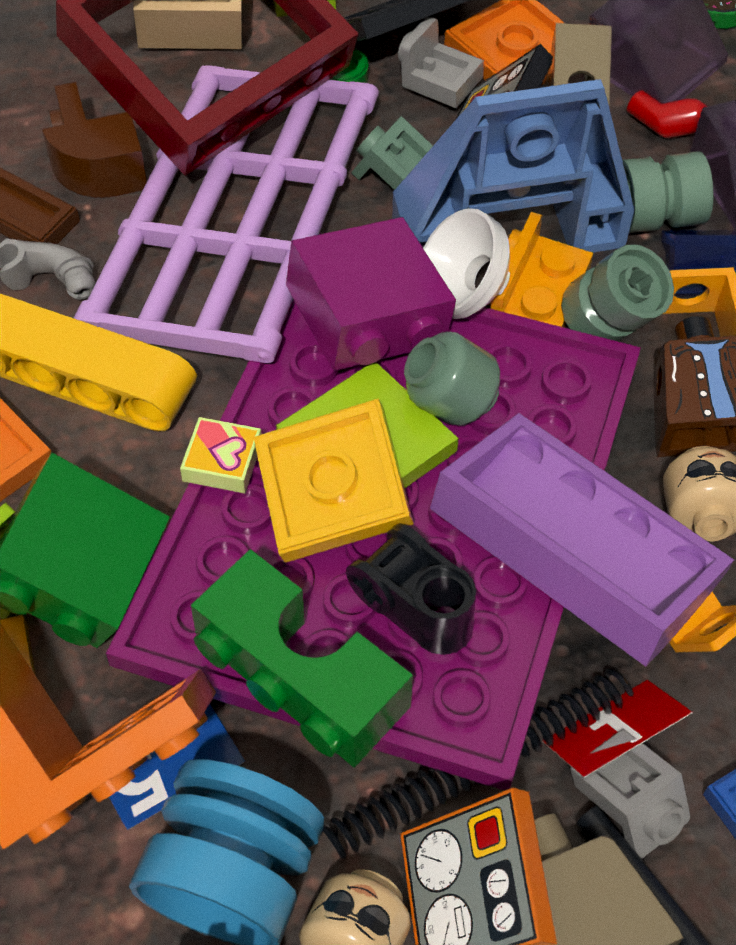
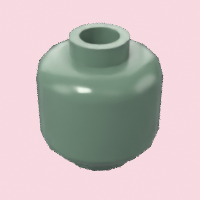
M441 332L420 341L412 349L405 363L404 375L409 399L422 410L450 425L464 426L477 420L480 416L487 413L497 401L500 386V368L497 359L485 349L456 332Z

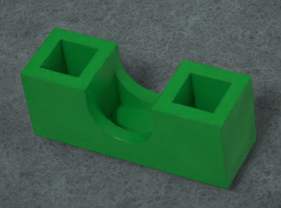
M251 549L190 605L196 633L194 643L202 655L220 669H224L227 665L233 668L246 679L247 688L259 703L272 712H277L282 708L301 724L300 730L306 740L327 757H332L337 753L355 768L411 707L413 674L358 632L339 650L324 657H305L290 650L285 644L305 624L303 589Z

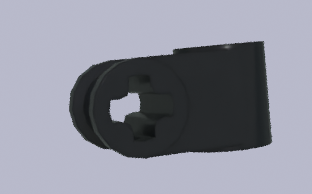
M400 523L394 525L387 532V541L365 561L355 560L346 568L347 580L358 597L368 607L386 616L413 638L423 649L434 654L447 655L463 649L471 640L474 629L476 588L473 579L466 571L458 568L432 548L418 532L409 526ZM444 606L450 607L455 611L438 613L431 609Z

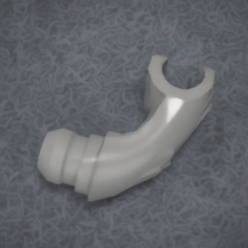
M7 238L0 243V268H2L0 278L10 289L23 290L31 284L33 276L52 273L66 286V290L71 297L79 300L89 298L96 284L92 276L94 264L88 257L77 250L53 243Z

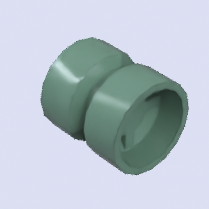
M702 152L668 154L663 159L661 165L659 162H654L651 156L622 159L634 206L629 233L659 230L664 220L672 228L705 225L709 221L713 207V180L709 163Z
M624 245L598 262L597 266L589 269L569 284L563 293L562 311L569 329L619 342L668 310L673 301L674 294L672 276L664 261L652 250L641 245Z

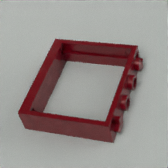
M56 0L57 37L185 176L349 67L359 34L327 0H274L311 40L187 120L98 24V22L135 0Z

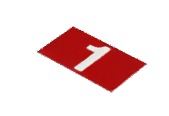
M646 680L632 688L633 696H628L627 692L621 695L623 699L622 709L617 708L615 702L611 700V715L605 714L604 709L599 707L601 715L599 721L593 720L592 715L589 713L587 714L589 719L588 727L582 726L581 722L577 720L575 721L577 724L576 734L571 733L569 728L565 727V740L559 739L555 733L553 734V747L547 746L581 776L586 777L693 712L652 682ZM622 729H625L636 738L635 740L591 753Z

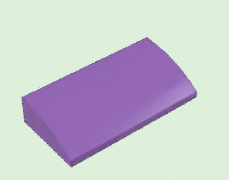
M520 413L440 472L430 509L645 667L691 618L728 572L734 561L733 558Z

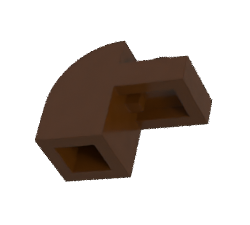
M76 82L55 85L59 109L49 110L52 127L43 128L42 132L50 165L56 179L68 190L93 198H107L143 191L147 183L143 155L134 122L127 112L86 120Z

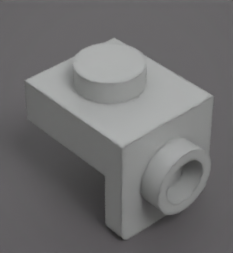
M425 17L414 31L408 32L401 41L398 59L401 62L402 87L457 108L483 78L484 60L438 43V20L435 18Z

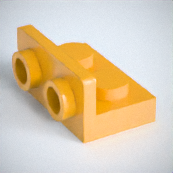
M531 212L523 230L513 229L508 238L510 247L508 271L510 272V278L503 293L495 296L488 305L494 310L565 328L566 322L562 311L563 293L572 281L590 269L593 253L539 236L543 215Z

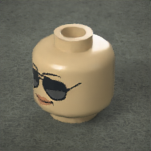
M709 446L694 447L685 451L669 464L663 475V491L668 515L706 541H719L736 533V456L727 450Z
M358 869L351 873L336 875L325 882L300 929L299 939L301 945H403L410 931V916L408 909L403 903L402 893L394 883L379 873Z

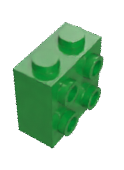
M51 452L33 478L0 540V607L15 614L23 615L29 613L52 625L53 632L58 637L78 646L91 645L98 648L118 629L170 517Z

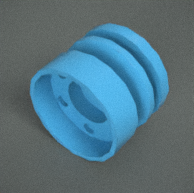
M208 759L188 760L180 766L173 782L176 795L168 798L161 810L164 821L178 834L157 833L149 838L129 883L131 892L146 906L166 918L223 942L235 945H280L297 897L296 890L279 875H300L308 871L311 863V851L308 848L319 842L324 828V816L305 797L290 787L263 774Z

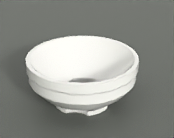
M467 208L448 216L436 227L423 247L456 299L453 319L465 318L480 311L495 296L501 295L510 278V272L508 271L510 247L506 231L493 217L478 209ZM490 261L485 276L480 285L475 288V279L478 271L485 263Z

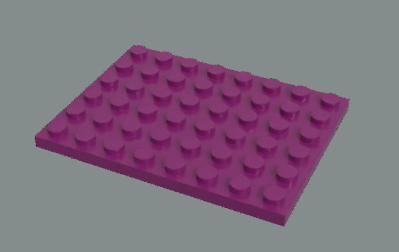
M293 299L280 331L282 341L274 361L271 363L248 361L220 421L260 428L262 434L275 431L277 424L367 365H356L334 371ZM486 307L465 318H452L449 332H456L488 351L497 359L500 368L499 395L496 403L487 413L464 426L450 425L437 418L459 438L458 450L406 487L405 493L414 523L409 527L418 532L437 552L458 568L466 571L474 581L476 601L473 636L467 646L458 652L441 655L423 649L413 638L386 616L368 607L349 584L346 568L355 560L365 561L387 541V532L285 563L278 553L257 456L245 493L193 483L188 484L106 652L109 666L171 686H175L201 669L216 691L213 699L300 726L301 724L282 708L277 712H272L265 708L251 694L244 677L229 665L224 669L214 666L202 655L194 643L196 633L190 605L251 549L303 589L305 624L285 644L290 650L305 657H324L339 650L358 632L413 674L411 707L372 749L504 791L510 789L564 607L430 509L438 478L443 469L518 413L605 471L641 347ZM410 352L378 360L377 363L407 390L404 369ZM444 606L431 609L438 613L455 611L450 607Z

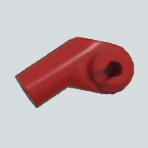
M639 90L632 96L626 109L627 113L665 139L694 134L704 129L710 121L709 108L698 99L688 98L662 104L644 90Z

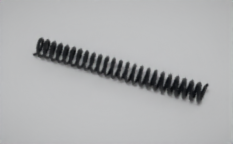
M607 669L604 677L596 675L593 678V683L586 681L582 684L581 689L572 688L570 695L561 694L558 701L549 700L547 708L538 706L531 719L536 722V726L542 733L546 744L553 747L554 738L547 725L541 719V712L547 715L548 721L552 724L558 738L565 740L566 733L564 727L553 713L552 707L555 706L559 709L560 716L563 717L566 727L569 728L571 733L576 734L577 724L571 713L564 706V700L570 702L571 709L575 712L577 720L581 722L582 726L588 727V716L575 699V695L579 694L581 696L582 702L592 715L593 720L599 721L600 711L594 700L587 694L586 689L590 687L593 690V695L599 702L600 707L604 709L605 714L611 715L612 707L610 701L598 687V682L604 683L605 691L609 694L611 700L615 702L617 708L622 709V696L615 685L609 680V676L613 675L625 688L628 696H633V689L624 676L617 671ZM529 725L527 736L531 741L532 748L536 752L541 753V741ZM524 742L521 755L529 759L530 749L526 742ZM429 767L428 773L419 770L416 780L406 777L404 786L394 783L392 793L382 790L379 800L369 797L367 807L357 803L354 810L355 814L344 810L342 821L332 817L329 823L330 828L324 825L322 834L324 832L329 838L340 858L346 860L347 854L339 842L336 826L341 830L352 850L358 853L359 845L351 833L349 819L358 829L365 844L369 846L372 844V839L363 825L361 811L370 821L378 838L384 839L385 833L376 819L373 804L387 821L389 829L396 832L397 825L388 811L386 798L395 807L402 823L409 825L410 820L400 804L398 791L410 804L414 816L420 819L422 812L413 798L410 784L418 791L424 800L426 809L431 812L434 810V804L425 790L422 777L431 785L436 793L438 802L442 805H445L447 800L436 781L434 770L446 782L452 797L458 798L459 792L447 772ZM459 777L463 790L470 792L471 785L469 780Z

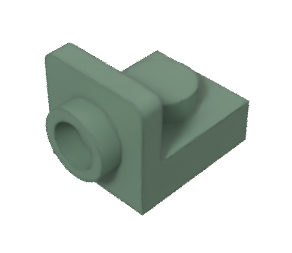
M401 116L387 132L377 126L356 149L364 158L351 173L360 180L372 168L395 190L433 145Z

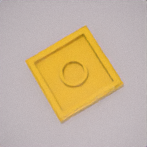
M379 398L253 437L278 553L285 563L386 533L399 523L407 526L414 524L386 417Z

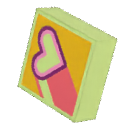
M199 417L180 467L182 481L245 493L257 459L253 437L262 435L261 429Z

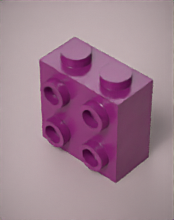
M403 217L291 240L286 286L334 371L356 365H369L380 359L409 353L425 338L433 337L441 332H449L456 299Z

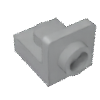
M622 729L591 753L623 744L636 738L625 729ZM643 743L586 777L581 776L572 767L570 768L575 787L622 826L625 839L641 859L659 845L667 844L675 839L684 825L690 820L691 816L682 773Z

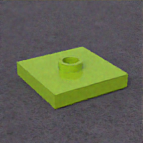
M377 362L365 366L276 425V430L379 398L386 417L404 489L456 453L459 439L435 416L414 404L409 399L407 390Z

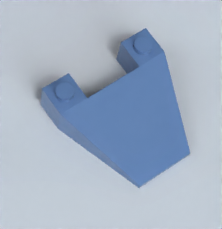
M601 79L475 97L393 191L392 219L403 217L421 246L424 247L436 227L457 211L471 208L489 214L553 204L567 245L592 253L619 249L626 245L634 214V206L605 88Z

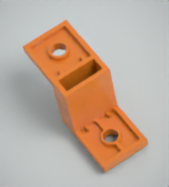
M0 623L1 847L5 849L26 834L33 844L44 840L72 819L73 816L70 812L88 798L87 794L90 792L97 803L101 802L136 777L133 770L143 764L148 759L147 755L153 751L156 752L162 761L195 740L199 736L197 728L208 720L204 712L216 694L215 689L203 671L199 669L82 746Z

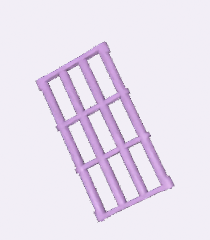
M207 65L200 67L192 83L193 91L181 114L189 120L209 107L217 90L233 91L261 72ZM328 80L292 105L271 155L241 152L249 136L247 134L198 167L197 169L208 171L182 226L153 222L178 171L174 163L159 148L157 152L158 161L129 218L122 221L118 229L119 238L88 300L81 302L74 319L147 344L244 358L245 360L261 363L273 362L282 341L280 331L293 301V297L286 286L291 241L260 237L284 180L314 184L292 240L319 235L337 187L342 186L347 177L345 167L366 115L373 111L379 95L377 87L369 83ZM317 102L347 105L324 162L294 158ZM231 173L261 177L236 234L206 230ZM141 244L171 248L139 317L133 318L108 314ZM195 251L226 256L195 327L163 322ZM250 259L281 263L252 336L220 331Z

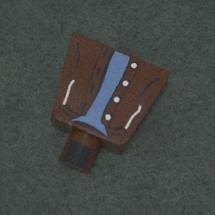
M704 316L685 318L675 327L677 340H669L662 345L654 372L655 450L657 457L680 456L685 451L700 446L736 452V336L714 337L708 318Z

